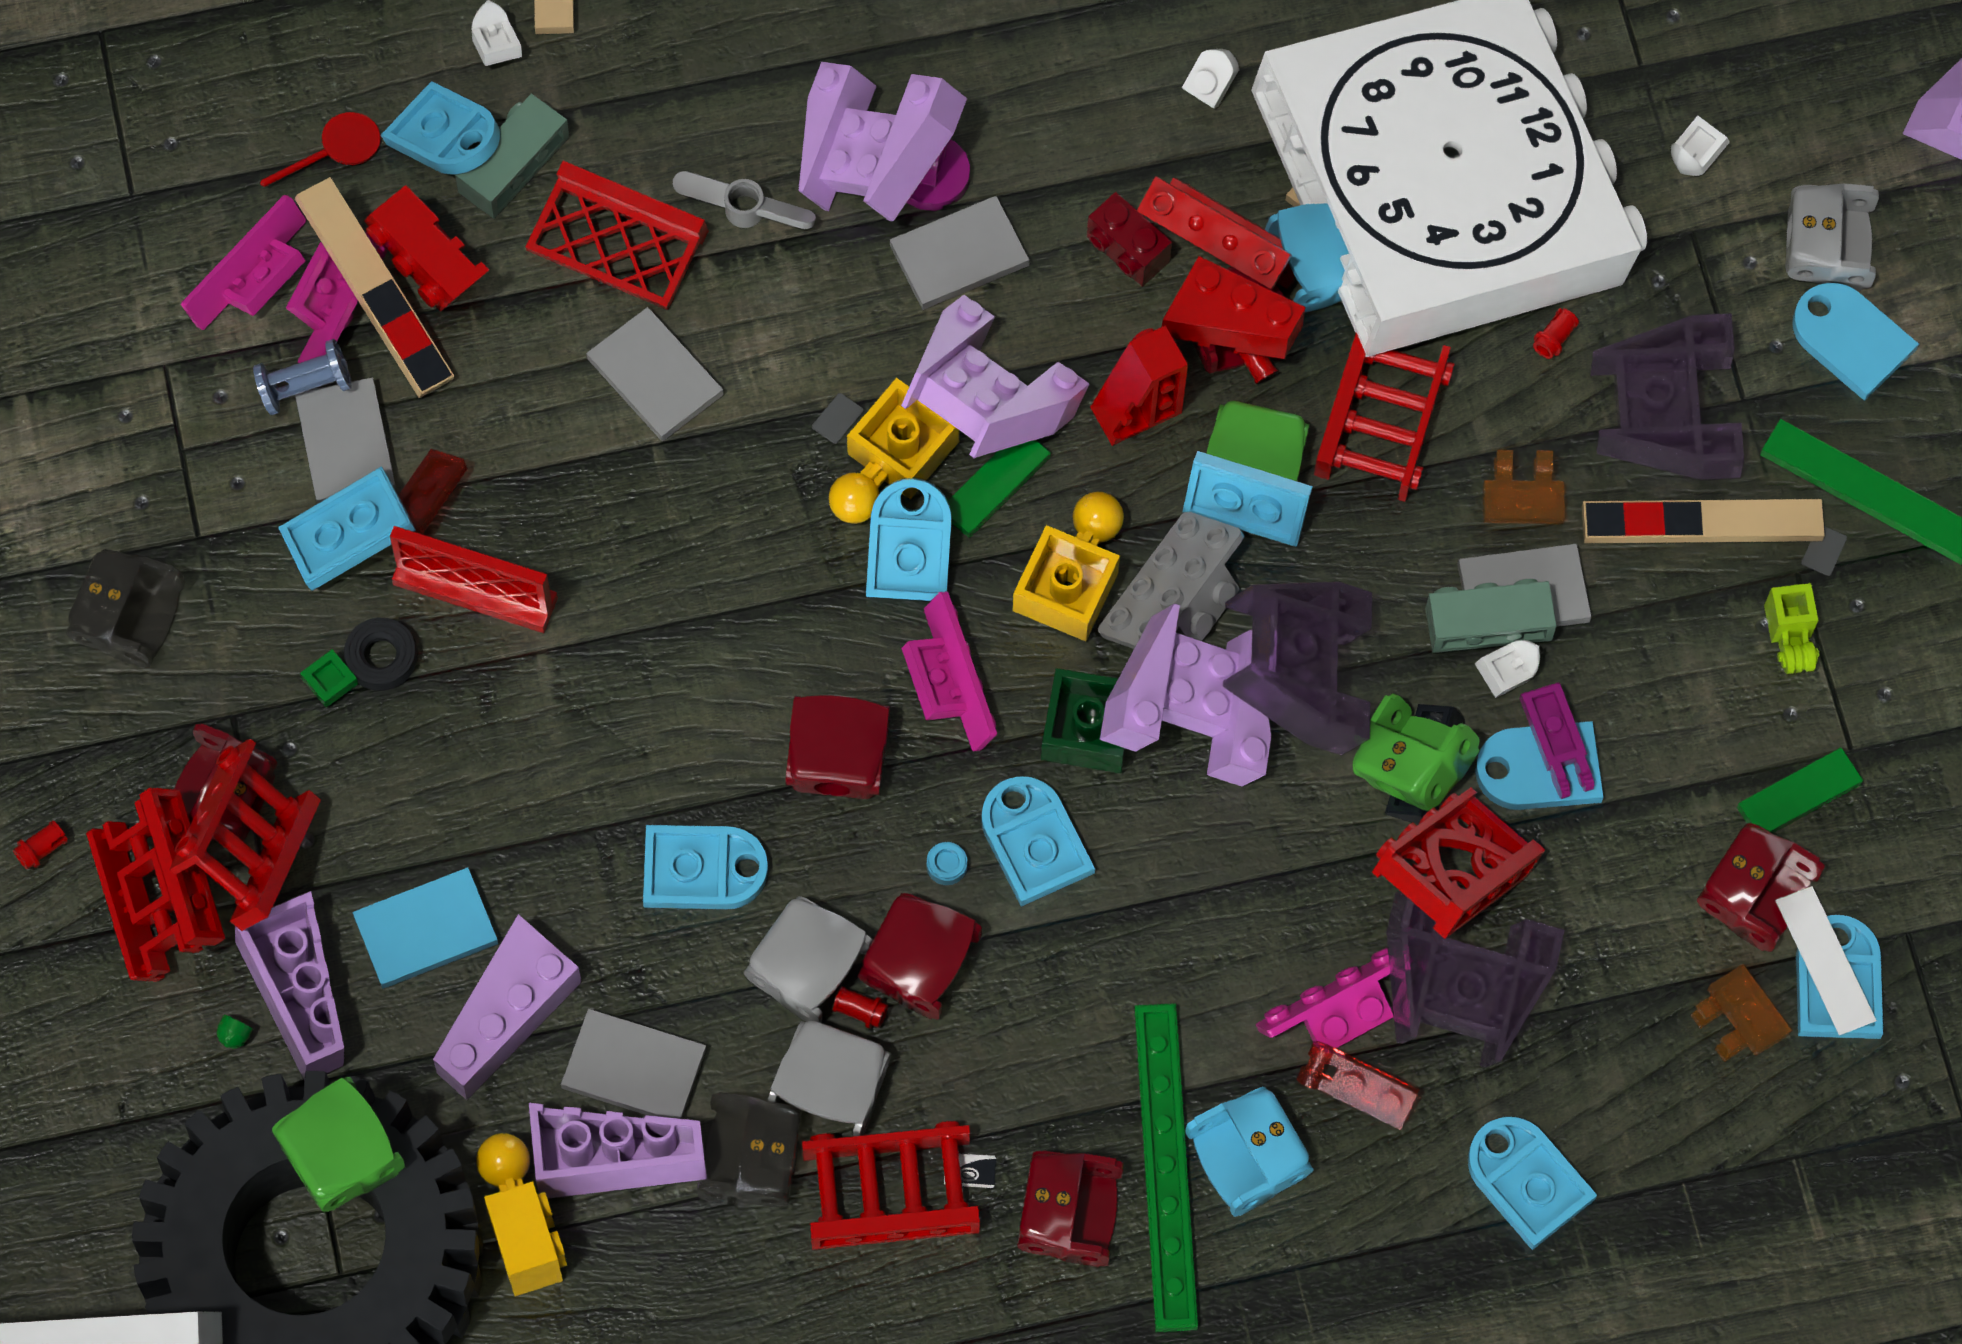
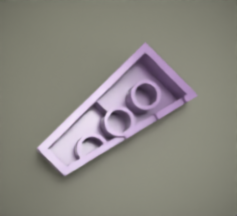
M310 891L273 907L266 919L243 931L235 926V943L304 1081L305 1071H324L328 1073L342 1067L344 1064V1044L321 944V935L316 920L313 897Z
M519 914L433 1058L437 1074L466 1100L480 1088L581 983L579 967Z
M529 1103L536 1183L538 1192H545L547 1199L707 1179L700 1121L646 1115L644 1118L623 1116L622 1112L607 1111L606 1114L582 1112L581 1108L564 1107V1110L544 1108V1104Z

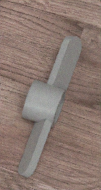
M689 171L679 172L673 178V187L677 193L724 207L727 219L737 227H752L759 223L762 217L801 229L812 228L815 223L816 216L812 211L763 196L761 187L749 179H739L729 184ZM742 196L751 197L758 202L754 208L746 211L735 209L731 203L736 198Z

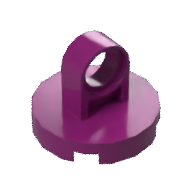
M949 140L906 203L920 210L937 211L943 209V205L950 204L954 200L956 203L963 197L969 187L970 164L966 152L955 141Z

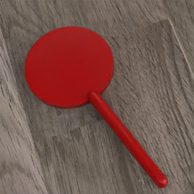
M356 112L336 115L327 122L323 129L322 145L324 149L262 179L260 182L261 186L266 187L326 156L345 165H358L370 160L377 153L380 146V132L377 125L366 115Z

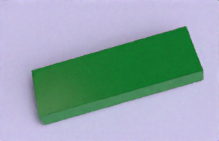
M1036 440L997 451L948 500L952 515L951 523L970 538L1050 459V452Z
M1839 748L1738 803L1737 809L1746 823L1758 825L1773 834L1861 786L1863 779L1843 749Z

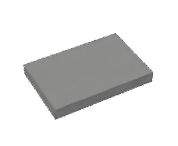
M997 196L890 239V247L922 310L1029 266V258Z
M648 307L586 353L590 363L662 442L723 396V389Z
M373 377L353 381L352 388L346 391H342L339 385L308 390L295 395L317 504L381 466L388 474L396 490Z
M1577 544L1458 560L1457 565L1462 590L1474 589V587L1483 583H1496L1498 586L1514 585L1515 582L1522 579H1536L1538 582L1549 581L1556 627L1589 623L1591 620Z
M588 1009L564 1074L561 1088L641 1114L682 1119L707 1048L706 1045Z

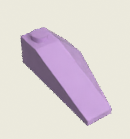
M1962 58L1918 100L1903 132L1908 137L1961 160Z

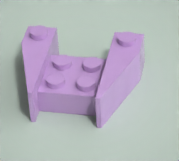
M821 62L808 95L799 192L825 211H829L836 192L865 196L863 201L887 220L894 221L953 136L967 98L942 78L911 74L896 115L867 111L876 85L852 66Z
M962 295L943 310L901 406L907 409L918 400L973 439L975 443L969 454L973 458L1053 435L1074 418L1089 383L1079 377L1072 369L1065 367L1060 362H1056L1027 386L1014 374L1003 369L980 351L995 316L982 308L977 302Z
M1173 604L1153 615L1106 701L1100 740L1136 752L1159 740L1161 722L1165 721L1212 737L1207 775L1242 787L1266 775L1271 743L1256 631L1249 630L1228 641L1226 649L1176 633L1180 605Z

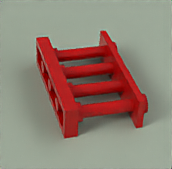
M1155 176L1137 212L1266 287L1273 289L1276 283L1287 289H1291L1296 280L1288 263L1292 254L1283 250L1280 237L1268 232L1263 227L1178 178H1173L1169 184Z
M1356 332L1316 459L1314 476L1329 480L1332 468H1341V465L1400 481L1401 486L1398 500L1406 502L1409 488L1417 490L1423 467L1417 466V462L1441 384L1449 386L1455 365V363L1448 362L1451 347L1443 345L1438 363L1394 350L1366 357ZM1373 361L1432 377L1433 380L1428 397L1368 381V376L1362 375L1365 363L1372 365ZM1363 396L1423 412L1417 432L1357 415V411L1351 409L1354 397L1362 399ZM1352 430L1412 447L1407 466L1346 450L1347 446L1340 444L1343 433L1351 434Z
M248 739L236 747L233 745L228 746L217 758L216 764L218 768L186 835L175 846L174 852L177 854L169 869L176 875L196 864L234 896L237 906L230 922L241 931L269 916L321 801L310 790L295 798H286L248 765L247 762L256 745L252 739ZM239 779L276 810L275 815L277 819L274 826L234 793ZM226 808L263 839L262 845H264V848L260 855L220 822ZM212 837L249 868L248 873L251 876L247 885L206 851Z
M946 1121L936 1124L933 1129L835 1138V1135L825 1133L811 1136L810 1141H802L803 1161L816 1160L822 1213V1216L818 1218V1222L810 1223L812 1250L979 1233L980 1219L978 1206L969 1207V1204L964 1202L958 1151L959 1145L970 1144L969 1125L960 1126L959 1122ZM941 1147L947 1204L943 1206L944 1209L927 1211V1208L922 1206L916 1150ZM900 1151L906 1208L902 1210V1214L885 1215V1212L880 1210L875 1154ZM858 1156L864 1212L860 1214V1218L843 1219V1216L838 1214L833 1158Z

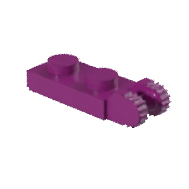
M1560 683L1521 693L1520 702L1547 771L1551 772L1552 782L1559 798L1563 799L1571 796L1570 784L1566 778L1563 766L1573 763L1583 791L1586 792L1594 789V780L1586 760L1587 752Z

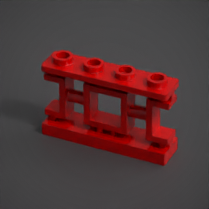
M150 787L139 794L140 799L134 803L140 820L138 823L127 829L125 822L107 821L102 824L103 829L93 828L86 835L129 978L133 981L158 982L165 977L164 974L170 971L165 955L167 950L177 944L180 952L198 953L203 950L202 945L215 946L225 939V935L205 872L196 864L176 875L169 870L177 854L174 852L175 846L186 835L190 827L180 790ZM152 836L155 847L150 850L147 839ZM131 849L135 857V861L132 863L128 856V851ZM155 869L162 896L150 904L142 878ZM173 910L178 921L175 924H172L169 914ZM155 923L158 935L153 938L150 926Z

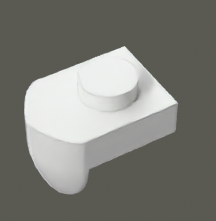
M487 0L477 11L471 28L472 41L484 65L488 66L522 57L521 44L508 20L506 12L498 4Z
M1210 49L1202 52L1182 89L1212 108L1218 107L1239 71L1236 58L1230 51L1225 49Z
M1697 116L1679 139L1671 145V156L1680 173L1699 176L1706 172L1730 141L1725 135Z
M1517 640L1480 658L1475 665L1491 692L1497 698L1527 683L1535 676L1540 664V649L1537 644L1531 641Z

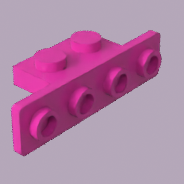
M283 195L182 301L181 306L196 327L204 330L228 304L254 316L305 262V259L298 250L286 244L306 223V218L291 197Z
M366 232L367 237L383 260L387 253L386 246H378ZM322 242L319 243L286 306L287 310L313 329L298 359V363L326 354V341L332 339L338 341L342 331L352 321V312L358 302Z
M947 591L939 592L924 608L933 638L908 641L901 649L925 719L961 717L972 751H981L997 735L994 716L990 713L983 693L982 681L977 676L972 662L969 644L964 639L958 621L957 609L952 604Z
M1384 948L1371 956L1372 961L1359 968L1353 966L1339 972L1335 976L1336 980L1324 987L1319 985L1305 990L1300 994L1301 999L1289 1006L1279 1005L1270 1009L1264 1014L1265 1019L1256 1023V1027L1260 1033L1272 1038L1304 1021L1317 1052L1325 1055L1394 1017L1378 980L1412 962L1411 957L1408 953L1398 948Z

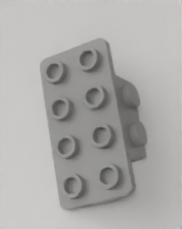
M1193 512L1183 513L1101 622L1098 632L1105 639L1134 649L1151 617L1173 604H1178L1180 608L1176 633L1202 641L1240 590L1225 567V563L1244 538L1241 530Z

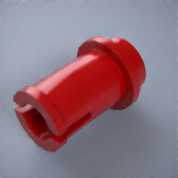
M1559 308L1543 332L1536 333L1533 348L1540 356L1551 359L1562 352L1561 345L1579 324L1575 314L1567 309L1562 310Z
M1233 351L1235 355L1239 353L1256 384L1278 371L1268 356Z
M52 820L46 827L25 842L20 839L17 842L18 846L13 849V853L25 869L28 870L32 866L37 868L40 866L39 861L62 844L67 843L68 839L64 836L65 833L59 825Z
M842 986L837 993L832 1011L866 1023V1028L871 1029L872 1026L881 1027L887 1014L888 1005L882 1003V998L880 997L874 1000Z

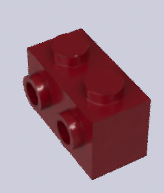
M1117 192L1113 193L1088 216L1087 238L1092 245L1099 251L1104 252L1117 264L1125 275L1132 277L1140 286L1143 287L1170 262L1172 242Z

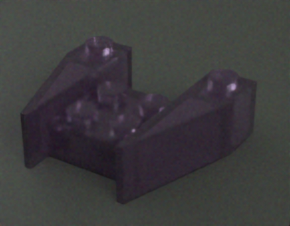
M1731 313L1691 315L1593 351L1590 368L1591 376L1614 375L1618 429L1599 430L1596 447L1597 454L1699 480L1741 478L1744 464L1741 423L1701 425L1696 371L1731 369L1735 350Z
M1342 582L1251 585L1225 602V608L1253 616L1251 664L1223 681L1225 689L1307 745L1343 755L1370 739V702L1337 692L1338 644L1344 646L1372 629V592Z
M1400 890L1395 892L1386 933L1396 1042L1403 1044L1417 1038L1421 1022L1485 1041L1480 1061L1481 1067L1486 1068L1501 1062L1556 971L1565 930L1525 919L1510 927L1505 954H1500L1449 938L1444 939L1433 929L1436 922Z

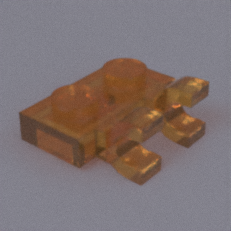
M1497 450L1496 458H1494L1495 480H1484L1483 483L1484 523H1564V481H1552L1553 451L1537 450L1536 458L1533 460L1534 481L1512 480L1513 450Z
M1744 964L1710 984L1707 990L1712 997L1697 1004L1695 1007L1697 1010L1691 1014V1017L1700 1029L1722 1014H1725L1736 1030L1720 1039L1721 1043L1715 1048L1724 1062L1747 1047L1757 1056L1789 1036L1792 1031Z

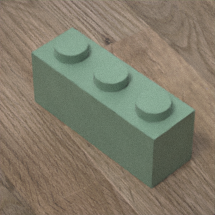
M532 93L523 103L518 102L510 109L506 121L499 128L500 140L492 156L479 167L469 172L455 175L458 193L493 219L569 138L567 119Z
M1522 579L1515 582L1514 585L1498 586L1496 583H1483L1477 585L1474 589L1468 590L1444 587L1436 590L1434 593H1429L1425 608L1432 653L1505 646L1517 640H1528L1533 643L1552 641L1556 629L1549 581L1538 582L1536 579Z

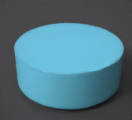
M942 842L935 845L927 855V872L933 881L941 885H953L959 882L967 871L965 851L959 845L952 842Z

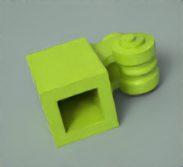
M1811 583L1771 588L1764 608L1771 643H1779L1778 662H1781V666L1786 674L1801 673L1803 670L1806 672L1814 671L1819 657V650L1815 648L1813 642H1809V638H1811L1819 620Z

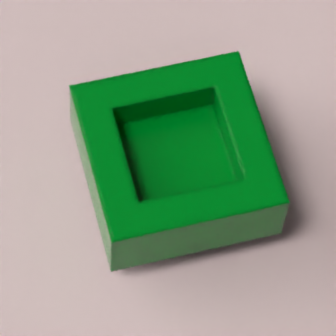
M333 649L300 672L301 679L326 708L358 685L356 676Z

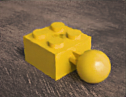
M898 378L891 383L847 435L848 455L865 468L860 473H847L840 476L830 488V508L837 518L846 523L857 524L871 518L874 502L879 495L878 488L884 481L891 484L904 478L927 480L959 443V429L918 400L907 409L901 406L909 386ZM907 488L902 494L911 499L919 489Z
M1091 492L1083 496L1076 503L1073 510V524L1078 532L1076 537L1048 525L1045 526L1013 593L1012 611L1085 642L1087 641L1119 570L1120 555L1098 547L1099 543L1114 538L1122 528L1124 513L1115 497L1105 492ZM1066 581L1072 583V585L1068 586L1064 584L1066 583Z
M507 1133L492 1135L479 1147L476 1156V1166L481 1177L489 1184L497 1186L500 1191L485 1196L484 1199L514 1296H518L562 1282L560 1268L567 1266L558 1231L549 1233L548 1230L555 1227L546 1193L537 1194L533 1181L526 1184L523 1182V1178L530 1166L528 1148L521 1139Z

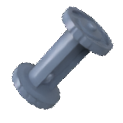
M335 339L326 341L325 355L269 373L263 363L253 366L258 392L266 410L271 416L280 412L279 400L335 381L342 391L352 388L346 359ZM283 381L288 382V385L282 387L276 386L277 383Z

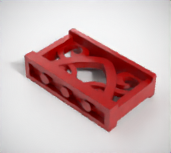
M1472 787L1459 796L1456 793L1451 794L1439 810L1435 807L1430 809L1418 825L1414 822L1409 824L1399 835L1397 841L1393 837L1388 839L1378 850L1376 857L1380 860L1372 871L1377 878L1383 875L1436 922L1433 929L1444 939L1528 877L1545 852V849L1534 839L1527 843L1475 797L1477 792ZM1462 819L1469 826L1467 828L1462 827L1458 820ZM1439 846L1473 853L1471 865L1478 878L1460 870L1445 871L1440 858ZM1404 859H1412L1417 863V865L1413 864L1411 866ZM1483 863L1490 864L1494 869L1488 868ZM1457 882L1462 883L1466 889L1460 888Z

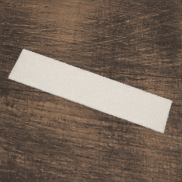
M1813 886L1775 900L1839 1036L1876 1022L1877 1020Z

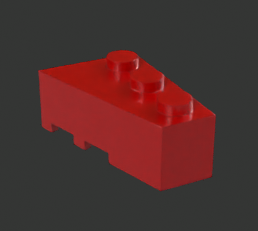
M407 185L397 191L364 220L369 226L366 228V231L370 238L378 246H386L394 256L392 262L396 269L405 277L410 275L420 287L417 291L423 301L431 308L436 306L440 312L489 271L482 262L475 266L461 252V249L465 247L464 243L457 236L450 239L439 226V218Z
M1198 256L1164 316L1162 327L1166 325L1172 338L1198 342V346L1210 347L1211 344L1235 348L1236 352L1285 359L1302 329L1306 307Z
M1166 325L1156 330L1152 328L1145 329L1129 342L1090 406L1112 446L1182 414L1188 364Z

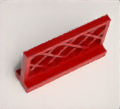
M562 161L556 174L558 180L525 246L526 250L668 310L699 244H703L709 232L705 220L571 163ZM563 192L578 197L582 210L560 217L557 204ZM584 200L594 205L586 207ZM603 209L613 212L618 224L596 232L590 214ZM554 212L556 219L550 221L552 214ZM620 216H623L630 220L621 222ZM586 217L592 234L570 242L564 224ZM638 224L649 227L653 239L631 247L625 229ZM560 227L566 244L551 250L538 245L544 232ZM655 230L665 235L657 237ZM621 231L627 249L605 257L599 239ZM673 239L688 244L682 257L666 262L660 244ZM595 241L601 259L586 265L578 262L573 249ZM656 246L663 264L640 272L634 254ZM569 251L571 258L562 255V253ZM630 256L637 274L624 279L612 276L608 264ZM604 266L606 273L597 270V268ZM677 267L672 277L669 269ZM666 271L670 283L664 296L661 297L649 292L644 279ZM640 281L642 288L632 285V283Z
M397 526L393 527L390 540L397 566L392 577L394 586L541 633L545 632L558 599L557 592L549 589L547 574Z

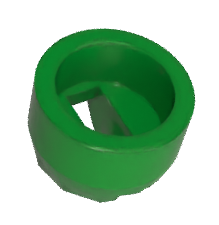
M224 1014L218 1024L217 1037L219 1042L225 1047L235 1049L246 1043L253 1028Z

